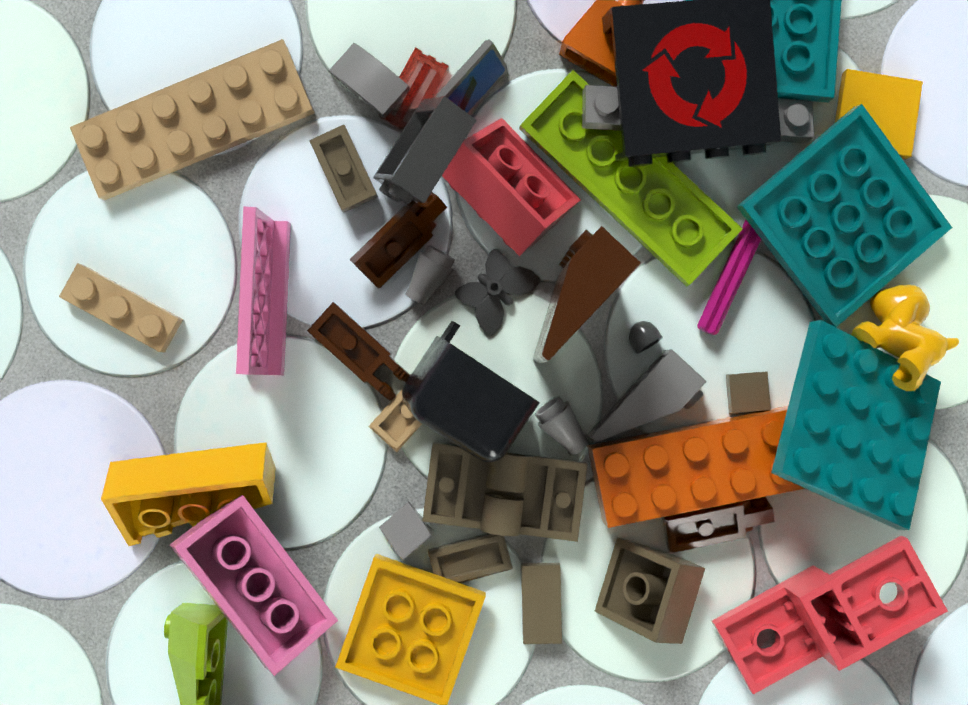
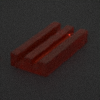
M416 47L399 76L408 84L418 64H423L410 91L407 93L395 116L391 114L392 111L385 119L378 114L381 119L401 130L407 124L403 120L431 69L436 71V74L422 100L435 97L449 72V65L437 62L436 58L431 55L426 56Z

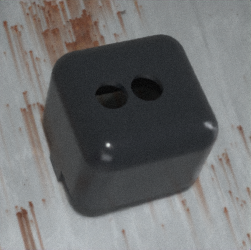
M451 321L442 336L435 337L408 378L402 390V399L417 421L483 462H496L507 454L540 402L452 345L450 341L460 325Z

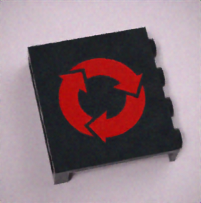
M689 0L611 7L602 17L603 34L612 33L623 145V152L615 155V161L628 160L629 167H639L653 164L652 158L667 157V163L690 161L691 154L705 153V159H718L729 157V150L742 149L743 156L766 153V146L781 142L770 0Z

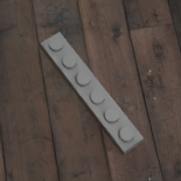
M586 85L584 87L582 97V128L621 131L617 87ZM778 98L781 141L808 143L814 138L813 101Z

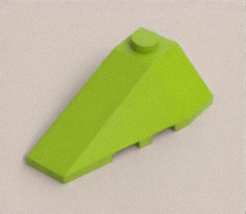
M182 603L171 611V614L166 618L164 637L169 639L168 656L180 705L222 704L228 619L217 605Z

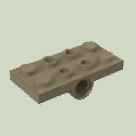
M433 442L422 521L476 528L483 532L500 536H519L521 534L578 542L588 464L586 462L507 452L502 459L496 462H483L457 445Z

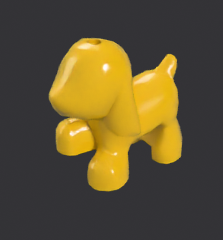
M898 285L878 291L871 297L870 305L872 311L882 324L877 326L872 322H862L850 334L859 341L871 345L873 348H883L899 358L897 362L900 365L893 374L892 381L898 388L905 391H915L922 384L929 368L939 363L945 356L946 351L955 348L959 344L958 338H946L937 331L920 326L929 316L930 304L922 289L915 285Z

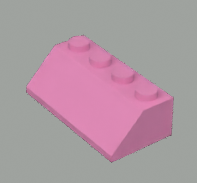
M243 495L202 519L170 544L171 548L259 661L274 676L338 621Z

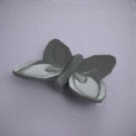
M493 249L489 252L485 263L486 274L478 275L479 282H469L455 291L457 299L465 305L476 308L475 317L478 324L488 335H494L501 327L504 316L501 301L507 306L513 303V298L507 293L520 296L533 291L540 283V277L532 270L521 266L511 267L507 257L498 249Z

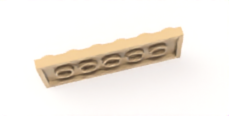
M281 39L70 127V130L97 196L105 201L315 114L288 47L285 41Z

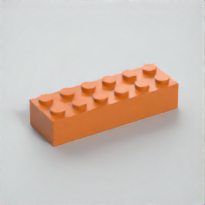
M788 406L587 445L603 523L608 528L806 489L771 473Z

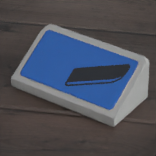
M490 39L485 40L436 96H445L470 115L508 71L507 65L494 43Z

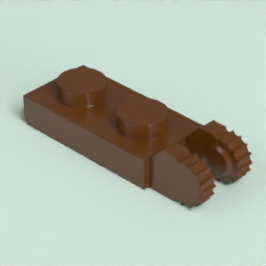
M332 302L307 330L364 383L368 382L389 401L396 394L390 385L374 375L376 371L385 364L400 381L405 383L411 375L390 357L392 354L335 302Z

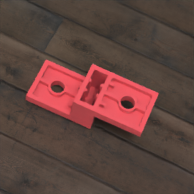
M899 536L831 574L812 565L712 620V623L752 694H755L821 657L841 671L948 612L910 541L906 537ZM894 582L897 587L895 599L889 603H882L879 596L882 586L886 583ZM765 629L774 630L776 639L773 645L768 648L758 647L757 637L759 633Z

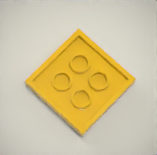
M376 553L335 668L439 705H447L482 609L486 592Z

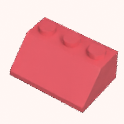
M503 118L466 138L442 175L451 188L468 202L478 216L485 220L503 239L504 243L512 248L519 257L536 244L581 200Z

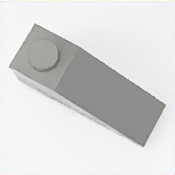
M672 349L664 350L587 435L594 441L599 442L678 412L683 407L690 409L702 397L703 392L700 388L707 381Z

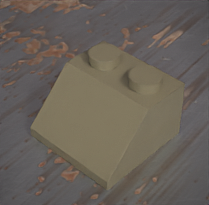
M617 537L594 612L655 643L682 644L705 568L676 555Z

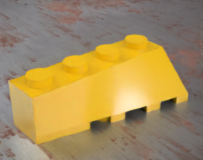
M267 442L113 461L109 465L101 501L129 547L140 544L142 537L154 533L157 538L172 534L173 527L187 523L193 527L202 519L241 495L246 498L253 509L273 504L276 467Z

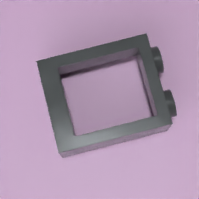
M445 96L421 100L373 176V179L382 184L379 191L398 203L399 201L408 205L410 201L425 203L477 120Z

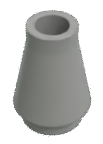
M428 245L424 252L420 251L412 279L405 295L422 305H426L429 298L454 271L451 267L455 259L439 249Z
M560 396L546 402L535 413L536 418L539 420L538 426L563 446L571 456L578 454L589 444L569 402H563Z

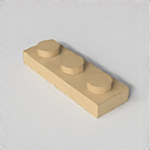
M79 263L75 266L59 295L63 300L161 353L166 352L183 321L182 318Z

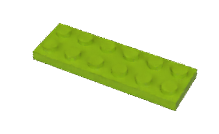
M572 70L521 123L519 130L686 287L689 286L743 228L673 163H667V157L652 158L653 164L639 167H629L628 160L615 161V155L623 152L621 131L582 128L583 89L589 84Z

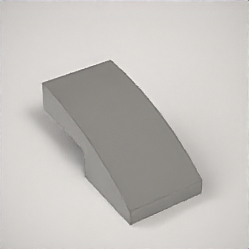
M353 43L329 70L338 81L356 97H361L384 119L410 91L407 83L356 43Z

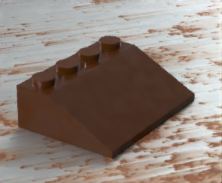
M603 226L593 235L588 230H585L569 247L562 261L558 264L563 270L557 277L533 356V360L538 364L548 362L641 264Z

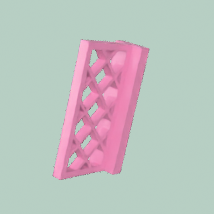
M243 206L236 374L284 376L291 223L288 221H274L257 207Z

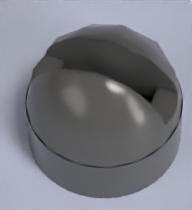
M647 321L635 323L629 333V342L636 354L649 349L663 338L657 327Z

